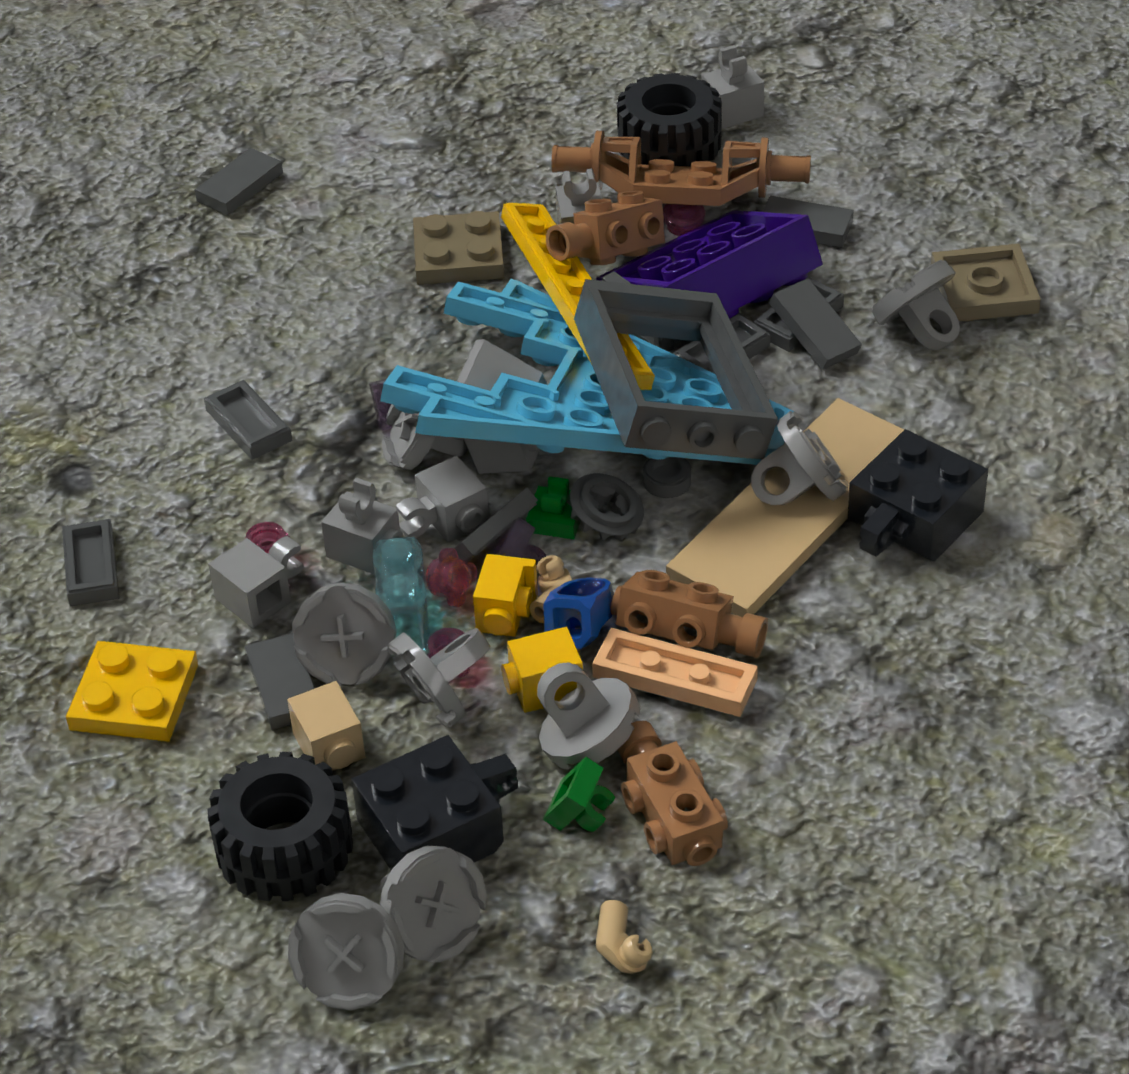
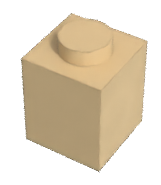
M337 681L287 699L293 735L303 753L314 757L315 765L325 762L332 767L333 771L345 768L351 763L366 758L361 723Z

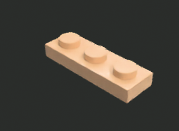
M610 628L592 662L593 678H618L634 689L741 717L757 682L758 666Z

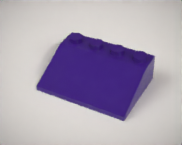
M732 210L647 252L645 255H641L596 277V280L602 281V277L614 271L635 285L716 293L730 319L740 313V307L748 303H759L768 300L773 296V290L783 285H794L805 280L808 277V272L822 266L823 262L808 215Z

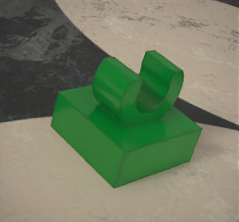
M549 476L548 487L538 486L535 497L538 499L536 501L537 505L528 512L526 517L527 533L575 539L581 521L571 519L572 507L566 503L571 491L569 490L568 479Z
M588 757L582 759L561 779L542 820L559 831L563 830L573 819L587 831L594 832L598 829L606 818L596 812L591 804L604 811L615 799L614 794L608 788L596 785L604 768Z

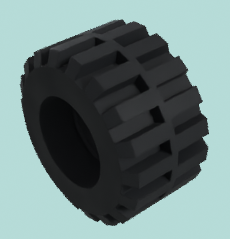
M680 73L654 74L652 77L640 78L637 80V83H630L626 86L625 91L621 92L618 96V137L641 138L642 165H649V161L654 159H667L674 161V166L691 167V163L695 161L714 160L718 156V151L721 150L722 101L719 97V92L716 88L710 87V83L705 80H697L695 76L680 75ZM620 153L624 158L630 160V153Z
M280 752L279 757L269 758L267 753L257 756V761L251 764L245 760L235 766L236 773L234 775L226 773L219 780L220 789L213 790L209 798L211 807L207 808L208 821L219 869H222L223 877L229 884H237L239 892L246 896L257 892L258 900L270 901L273 896H281L282 902L292 901L295 894L303 892L307 897L317 893V885L323 884L328 886L336 879L335 870L343 871L349 862L347 854L352 853L353 849L348 801L339 775H333L332 767L328 764L321 762L315 765L314 757L306 754L295 758L292 752ZM285 822H293V823H296V824H294V825H292V826H290V827L283 828V829H277V830H268V829H266V828H268V827H270V826H273V825L279 824V823H285Z

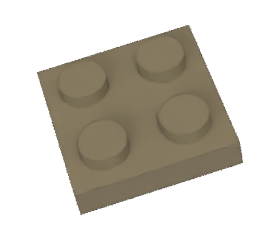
M475 211L468 214L455 215L433 214L427 217L413 218L417 285L504 278L499 211Z
M1020 244L932 252L931 264L939 260H946L949 266L956 272L955 276L942 286L939 291L955 312L959 321L1016 317L1039 313L1041 299Z

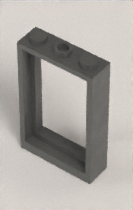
M585 279L574 321L624 446L628 448L764 459L778 418L716 293ZM617 333L701 342L731 409L645 401Z

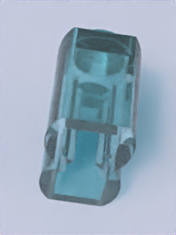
M414 536L378 540L373 550V566L376 581L375 594L381 598L391 611L397 629L396 637L404 632L425 651L430 642L431 630L421 545Z

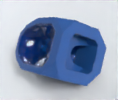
M581 578L565 582L552 590L543 604L545 632L567 626L576 649H582L590 645L598 637L602 626L612 617L611 603L614 592L611 582L602 578Z

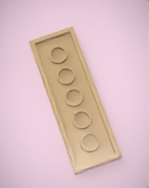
M837 398L804 430L810 429L812 433L815 432L841 469L840 473L842 476L838 479L847 481L848 485L904 431V429L840 398ZM782 467L770 469L764 478L766 489L774 495L784 493L790 483V477ZM750 483L666 565V574L670 576V580L685 584L703 582L714 585L719 589L720 593L734 596L731 613L741 617L746 613L755 614L848 519L849 486L848 491L834 501L830 500L815 485L790 503L770 505L762 502L755 495Z

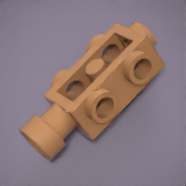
M625 191L617 194L618 202L611 203L610 199L588 200L585 202L584 211L573 213L574 224L565 222L551 226L546 233L547 249L550 255L558 261L582 257L589 258L591 265L615 263L616 256L645 255L648 252V247L665 243L662 199L644 198L643 191Z
M657 570L637 571L625 584L619 585L616 588L611 603V614L617 616L615 625L626 627L630 632L637 635L649 633L675 640L679 645L686 648L698 646L713 650L719 643L735 647L736 653L758 658L764 647L768 631V618L750 613H746L743 617L731 614L734 596L720 593L716 586L703 582L685 584L670 580L668 574ZM638 614L646 616L648 623L640 622L636 616ZM684 626L696 629L697 636L689 635L685 631Z
M647 721L631 723L634 726V730L628 740L617 750L623 762L627 765V781L621 784V790L628 810L632 814L641 811L647 821L644 823L645 837L654 854L665 852L671 865L687 861L691 866L707 863L716 855L717 849L722 848L723 830L728 828L727 816L722 804L717 798L711 799L704 788L703 776L697 762L694 759L687 760L677 741L662 746V742L651 723Z

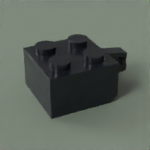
M905 429L849 483L848 519L862 525L860 530L862 540L859 542L860 549L877 557L891 544L896 542L929 560L936 561L984 512L988 468Z
M446 735L351 778L357 821L390 870L406 854L424 846L451 848L469 857L475 863L494 854L504 842L499 799L518 789L517 769L506 753L479 763L470 764L451 737Z

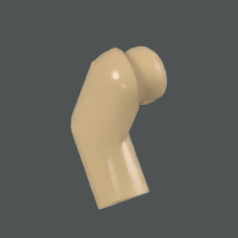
M555 555L546 556L537 563L536 569L540 575L537 581L542 594L530 604L529 609L532 617L539 623H544L543 604L549 593L565 582L572 581L569 571L564 568L563 560Z
M618 900L605 901L600 906L596 936L597 951L620 972L629 974L641 972L646 968L647 962L653 954L650 942L645 939L639 944V935L628 936L626 934L628 907L626 904Z

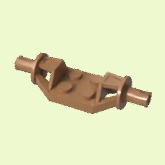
M597 130L591 147L554 145L552 148L551 166L552 172L555 173L564 171L586 173L587 169L592 168L600 190H602L603 183H605L618 193L643 191L644 198L662 199V204L721 206L758 187L759 198H765L767 185H771V181L805 182L809 184L811 156L772 155V151H769V138L762 137L761 143L726 141L723 148L722 168H717V164L710 161H695L691 163V167L674 166V161L667 159H654L649 161V165H642L640 137H605L604 131ZM611 152L630 153V160ZM732 158H756L732 166Z

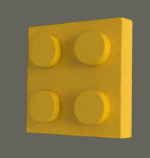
M97 641L66 714L69 730L170 742L198 668L196 651Z

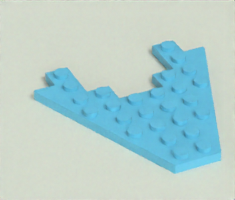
M514 279L509 280L501 293L458 281L446 297L443 314L454 316L459 322L466 325L484 324L498 328L501 333L510 337L524 336L521 355L532 357L536 363L544 366L559 365L548 385L501 373L491 391L399 365L394 368L383 383L380 401L392 404L396 409L404 413H419L415 433L422 435L536 445L540 450L549 453L563 452L566 447L643 454L646 457L658 460L667 457L753 465H757L762 460L625 447L593 366L549 295ZM628 334L655 375L652 390H641L645 401L731 409L714 373L634 335ZM769 400L778 420L788 412H794ZM777 425L775 426L765 457L785 444Z

